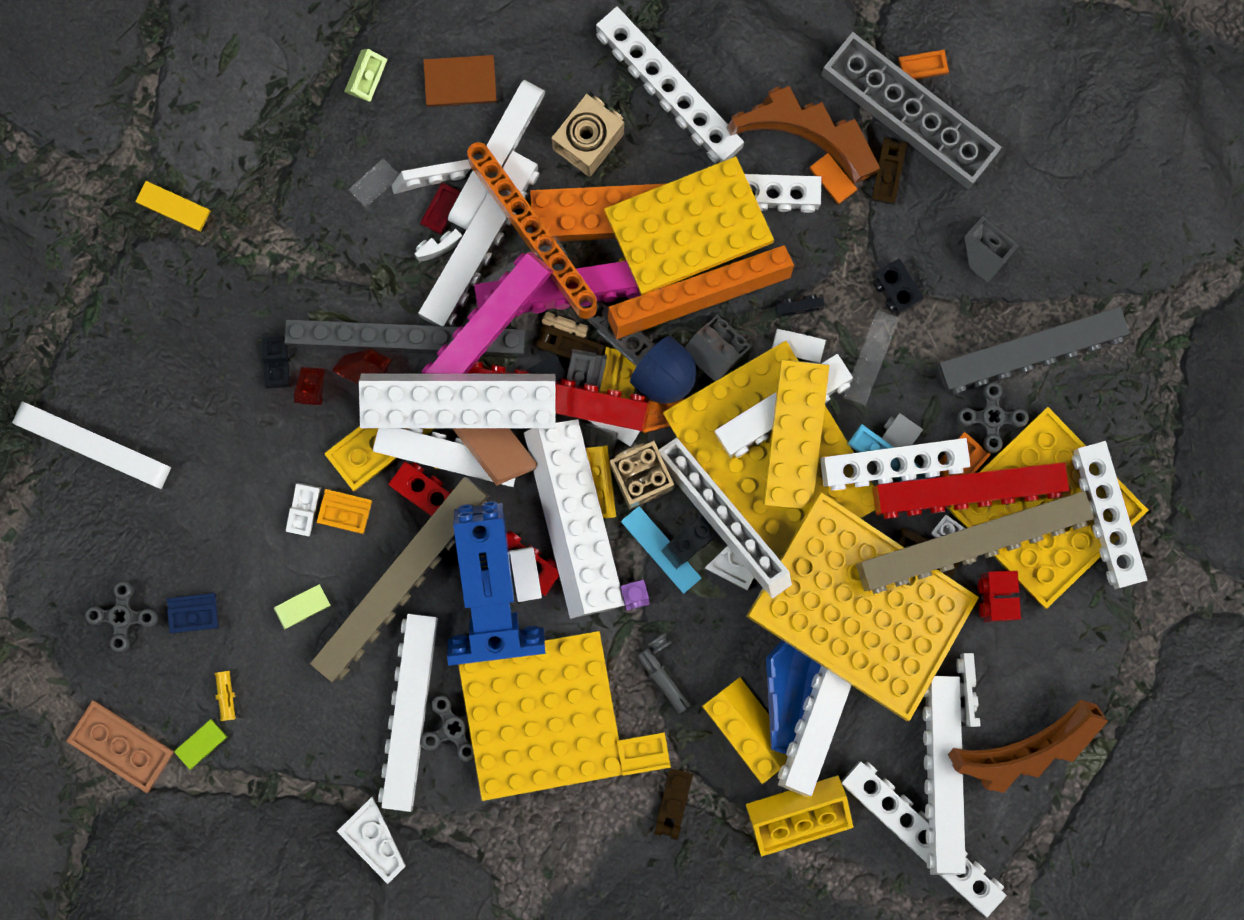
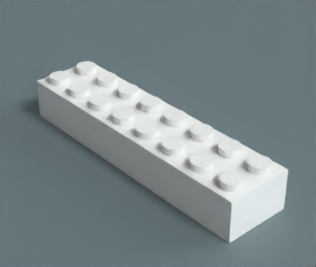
M361 374L359 379L360 428H555V374Z
M578 419L555 423V428H532L524 432L529 454L537 463L536 469L533 471L570 619L624 606Z

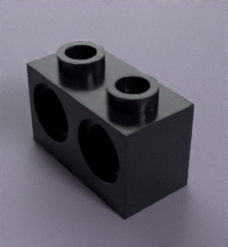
M900 258L878 270L873 275L874 280L872 283L878 293H883L886 298V307L891 313L895 312L897 317L920 304L924 299ZM884 275H894L896 278V283H887L884 279ZM905 294L908 297V303H899L897 295Z
M702 516L671 540L661 552L677 570L708 545L718 533L706 518Z

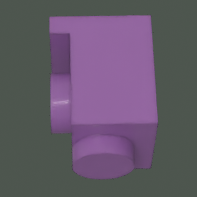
M644 580L620 586L627 611L650 604Z

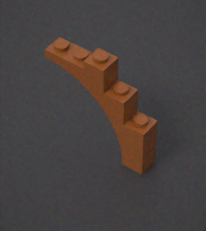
M779 86L770 90L763 103L753 107L751 112L745 114L742 111L731 117L732 120L726 127L730 136L745 131L762 129L784 131L801 136L829 153L844 169L853 184L873 177L880 169L855 119L848 122L844 119L833 124L823 103L817 105L810 103L801 108L790 86L782 89Z
M1080 699L1059 720L1027 739L989 750L953 748L948 753V756L953 763V768L958 773L981 779L982 785L989 791L994 790L1004 793L1020 774L1038 778L1055 758L1073 762L1108 720L1097 704Z

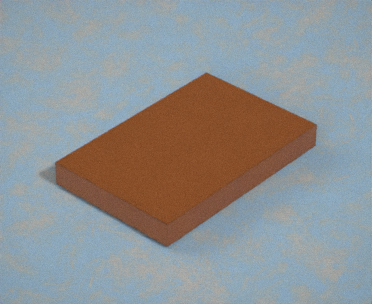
M494 55L424 59L427 107L497 103Z

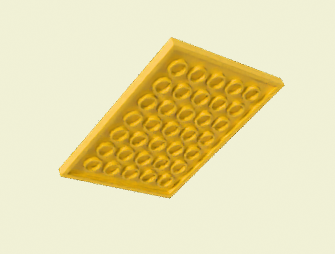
M787 341L775 346L663 412L678 440L779 560L809 509L763 504L771 433L768 434L770 438L760 445H757L755 442L747 447L749 451L741 457L737 458L734 455L730 458L716 437L715 430L776 392L780 359L798 361ZM825 406L813 502L819 493H823L859 518H863L875 511L872 490L874 485L871 481H869V486L855 487L854 483L845 484L846 489L831 491V486L824 487L820 458L854 453L851 447L847 445V440ZM848 464L845 465L843 474L850 478L853 475V468Z
M819 493L780 558V561L790 573L792 585L774 598H771L762 589L746 617L905 721H910L979 597L937 569L931 571L932 576L918 580L917 576L909 578L910 583L898 587L895 586V583L886 585L887 590L876 594H873L872 590L864 592L856 563L891 553L904 547L823 493Z

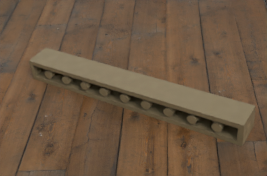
M464 477L310 664L331 682L337 679L343 680L350 671L348 668L353 660L357 662L366 652L363 649L368 642L372 644L381 634L378 630L383 623L388 625L396 616L393 611L398 605L403 607L411 598L409 592L414 586L419 588L427 578L424 575L429 568L434 569L442 560L440 557L441 553L445 549L449 551L455 545L454 509H458L459 506L471 504L473 507L483 506V503L487 502L486 499L489 495L468 477Z
M1083 491L856 563V567L864 592L872 590L873 594L886 591V585L895 583V586L898 587L910 583L909 578L917 576L918 580L932 576L931 571L935 569L945 572L954 569V563L962 561L963 565L976 562V556L984 554L985 558L998 555V549L1004 547L1007 548V551L1022 547L1020 542L1029 540V543L1032 544L1044 540L1042 535L1051 533L1052 537L1066 533L1064 529L1066 527L1073 526V530L1088 526L1086 521L1094 519L1086 492Z

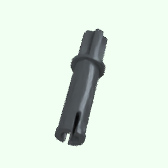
M649 649L642 651L638 655V659L650 675L648 677L654 679L677 713L680 714L691 706L663 669L665 666L660 665Z

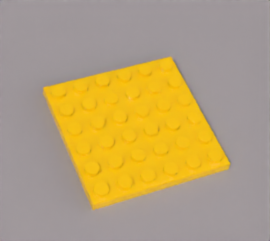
M1047 407L980 472L1065 462L1069 491L1062 493V498L1082 492L1079 485L1080 472L1079 469H1075L1072 456L1074 455V450L1086 445ZM1090 464L1089 472L1097 476L1099 474L1098 466ZM1117 478L1132 527L1148 509ZM1097 487L1096 495L1100 499H1104L1106 491L1102 487ZM1046 495L1038 496L1039 500L1033 502H1024V498L1015 499L1016 503L1001 505V501L992 502V506L978 508L977 504H971L969 509L954 511V507L946 508L966 528L1057 499H1048ZM1109 510L1103 511L1104 520L1111 522L1113 519L1112 513ZM1094 519L1086 521L1088 526L1073 530V526L1064 528L1066 533L1052 537L1051 533L1042 535L1044 540L1032 544L1029 543V540L1020 542L1022 546L1020 548L1007 551L1006 547L998 549L999 554L994 557L1007 571H1018L1019 583L1044 609H1047L1101 557L1099 549L1102 546L1100 539H1096L1094 535L1093 525L1095 523ZM1111 533L1110 542L1114 544L1120 538L1116 533Z
M600 631L546 640V654L458 664L481 801L623 775L617 744L619 737Z

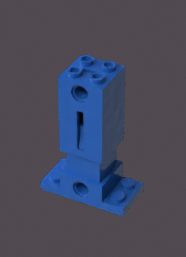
M495 501L483 503V506L473 507L471 504L459 506L458 509H454L453 526L465 608H471L472 618H469V636L456 635L448 639V666L546 654L544 627L528 626L524 630H520L517 612L512 613L511 602H514V584L503 503L497 504Z

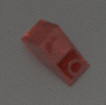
M372 349L343 355L332 371L359 385L361 374H386L391 359Z

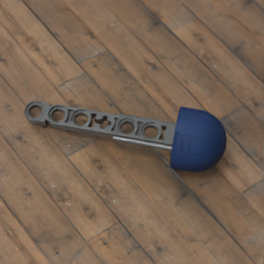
M559 264L553 267L557 271L563 270ZM598 301L597 312L602 311V317L597 316L594 318L593 316L586 320L597 329L596 332L636 366L630 378V383L645 397L657 403H673L684 398L691 391L696 379V367L691 354L671 336L665 337L656 345L640 331L616 339L615 335L608 330L610 327L607 320L609 308L602 301ZM588 305V306H581V307H582V308H589L590 305ZM635 339L640 345L637 349L632 350L626 346L627 341Z

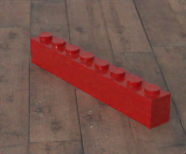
M477 361L467 374H529V372L515 369V372L505 371V366L492 364V367L483 366V362ZM561 379V382L555 381L556 414L638 431L646 429L651 401L645 400L644 395L631 393V396L621 395V390L608 388L606 392L598 390L599 386L593 384H584V387L577 386L575 381L569 379Z
M1064 462L878 484L872 487L876 516L883 515L884 519L897 518L898 513L907 512V516L922 515V510L929 509L931 514L945 512L946 507H954V511L969 509L971 504H977L978 508L992 506V502L1001 501V505L1016 503L1015 499L1024 498V502L1038 501V496L1046 495L1048 499L1062 498V493L1069 491Z

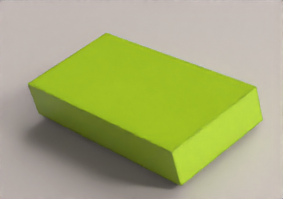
M210 719L174 752L191 770L220 745L227 736Z

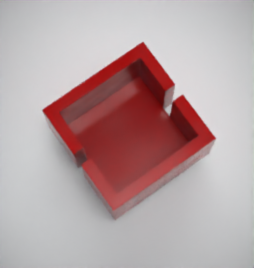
M997 571L982 574L981 579H978V593H982L983 603L979 604L980 618L984 617V623L1020 620V597L994 598V596L1019 593L1018 571Z

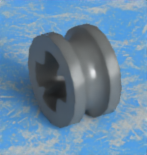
M666 633L648 644L649 647L654 649V655L672 643L666 639Z

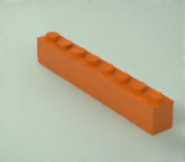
M785 245L612 305L608 309L607 320L616 339H620L791 278L794 264Z

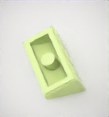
M369 49L361 50L344 92L370 102L388 59Z

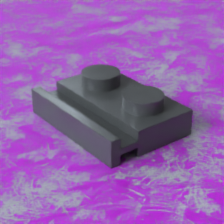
M572 349L566 379L573 380L575 385L584 387V384L599 386L598 390H600L607 356Z

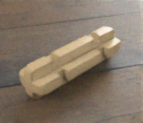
M550 312L544 314L543 325L554 326L556 329L570 334L574 333L582 338L586 337L588 332L587 325L581 323L577 325L575 321L561 316L557 318L555 314Z

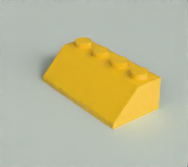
M740 677L702 705L703 709L761 784L779 772L780 768L786 764L788 758L786 754L771 750L769 714Z
M838 775L816 782L812 796H803L789 790L746 804L761 857L854 828L847 796Z

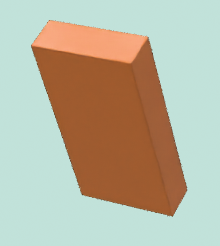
M945 49L898 58L899 68L915 80L949 73Z
M829 153L810 166L809 170L814 176H821L822 186L838 205L857 191L856 186Z

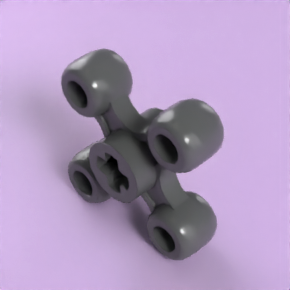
M996 382L988 383L983 388V397L986 399L984 410L974 411L971 408H963L957 413L956 417L958 424L962 427L981 424L986 429V437L982 445L984 450L991 454L997 453L1002 448L1003 443L999 436V429L1002 425L1009 424L1015 428H1022L1029 420L1028 413L1024 409L1019 408L1006 412L1000 408L999 399L1003 391L1002 387ZM989 389H994L996 395H991ZM994 413L997 417L991 423L988 419ZM963 414L969 415L970 420H964ZM1016 415H1020V416H1021V418H1022V421H1021V422H1018V421L1016 420V418H1015ZM990 440L996 443L995 448L989 445Z
M119 581L113 588V593L116 597L115 606L110 610H103L101 607L92 606L87 609L85 619L91 625H100L104 622L110 623L114 628V635L110 639V648L116 653H124L130 647V640L127 635L129 627L133 624H140L143 627L150 628L158 623L159 618L157 612L153 609L148 608L138 612L132 610L129 601L134 593V587L127 581ZM125 586L127 591L122 595L121 588ZM94 612L98 613L96 620L92 617ZM119 612L126 613L124 615V622L118 621L120 618ZM150 614L151 620L146 622L145 617ZM121 639L123 641V645L119 648L117 646V642Z
M444 695L435 697L432 701V709L442 718V726L438 731L426 732L421 737V746L427 751H433L438 748L442 741L451 740L457 747L458 758L463 762L471 761L474 759L472 744L465 737L466 730L469 728L467 715L463 717L455 716L451 711V702L448 697ZM438 701H444L446 707L439 709L437 707ZM457 722L460 732H456L454 735L449 734L450 730H447V726ZM427 737L434 738L435 743L433 746L426 744ZM465 747L471 751L468 757L462 754V750Z

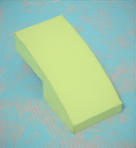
M319 584L276 606L274 610L285 630L329 608L331 605Z

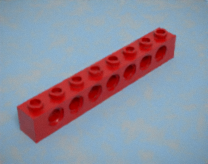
M404 462L388 485L432 516L440 507L432 504V497L435 494H442L445 501L453 489L448 492L442 488L444 483L433 475L430 479L422 474L424 469L415 462H412L411 465ZM417 480H422L425 483V487L421 492H414L412 489L413 483ZM512 531L508 532L509 551L528 548L520 543L521 538ZM533 547L535 560L542 565V571L538 577L541 594L546 597L560 577L557 564L550 558L545 561L539 557L541 552Z

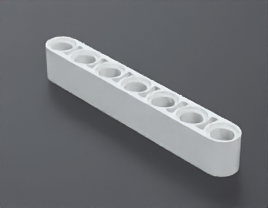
M523 80L487 144L488 149L502 168L512 151L516 149L545 94V90L526 80ZM472 171L448 216V221L465 230L469 227L488 194V190L474 171ZM490 172L486 176L489 178H494L498 174L495 172Z
M23 401L12 421L13 424L159 489H162L171 470V467Z

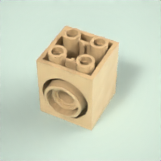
M586 94L552 137V147L556 153L590 178L624 135V121H622L623 117L615 110L610 112L604 107L605 104L598 97H590ZM586 136L591 137L590 139H583Z
M654 441L631 447L616 455L615 459L610 460V469L629 510L673 491L674 483Z

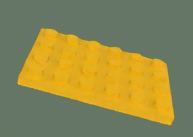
M737 157L725 160L604 209L641 295L658 290L774 243L771 231Z

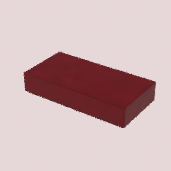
M441 182L420 225L442 235L449 222L448 216L461 192Z

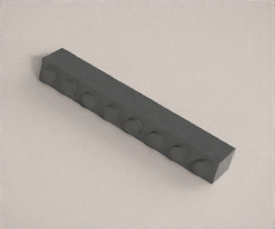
M1118 307L940 362L937 368L945 393L952 391L953 395L967 391L966 387L975 384L976 388L987 385L989 379L997 377L998 381L1012 377L1011 373L1018 370L1023 374L1034 370V366L1041 363L1043 367L1057 363L1056 359L1065 356V359L1068 360L1079 356V352L1086 349L1088 353L1102 349V344L1109 342L1111 346L1124 342V338L1130 332L1122 308Z

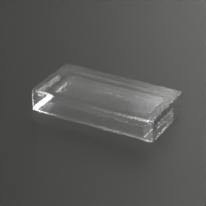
M383 158L357 181L349 191L366 208L394 183L399 174Z

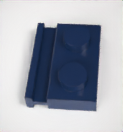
M215 593L167 598L170 634L219 629Z

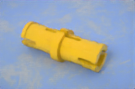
M230 671L214 673L218 693L215 697L219 702L220 721L236 719L233 703L235 692H232Z

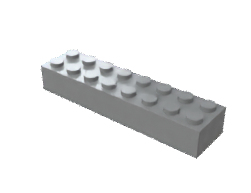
M854 32L851 33L823 68L822 77L968 190L1002 148Z

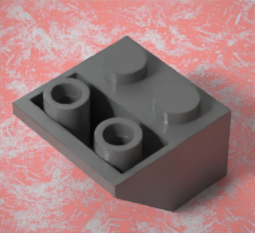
M716 315L692 337L684 348L691 354L695 364L712 380L717 381L724 377L752 346L743 336L730 327L727 321Z

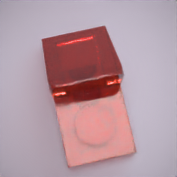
M301 367L294 392V403L322 405L325 369Z

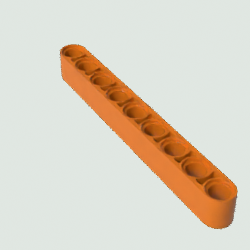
M480 142L471 144L467 150V155L472 170L530 250L554 271L550 275L551 279L577 315L583 319L592 318L597 312L595 294L488 147ZM477 154L484 155L480 160L473 158ZM490 172H495L498 174L494 178H489L486 176ZM504 190H508L511 192V194H509L508 196L500 195V193ZM516 209L524 210V212L520 215H516L513 213V211ZM530 227L538 229L535 233H528L526 231ZM544 245L551 247L547 252L539 250ZM556 264H562L565 266V268L560 271L553 269V267ZM569 283H577L579 285L576 289H568L566 287ZM584 301H588L592 303V306L589 308H582L580 304Z

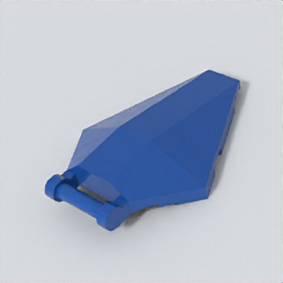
M783 640L766 657L771 750L786 754L789 744L794 742L796 724L803 717L805 711L803 710L804 702L811 695L813 689L811 683L814 676L819 673L821 665Z

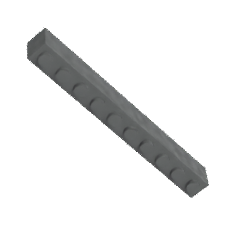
M286 320L285 344L288 348L437 354L443 345H449L453 341L452 335L459 327ZM504 329L482 356L525 358V330Z

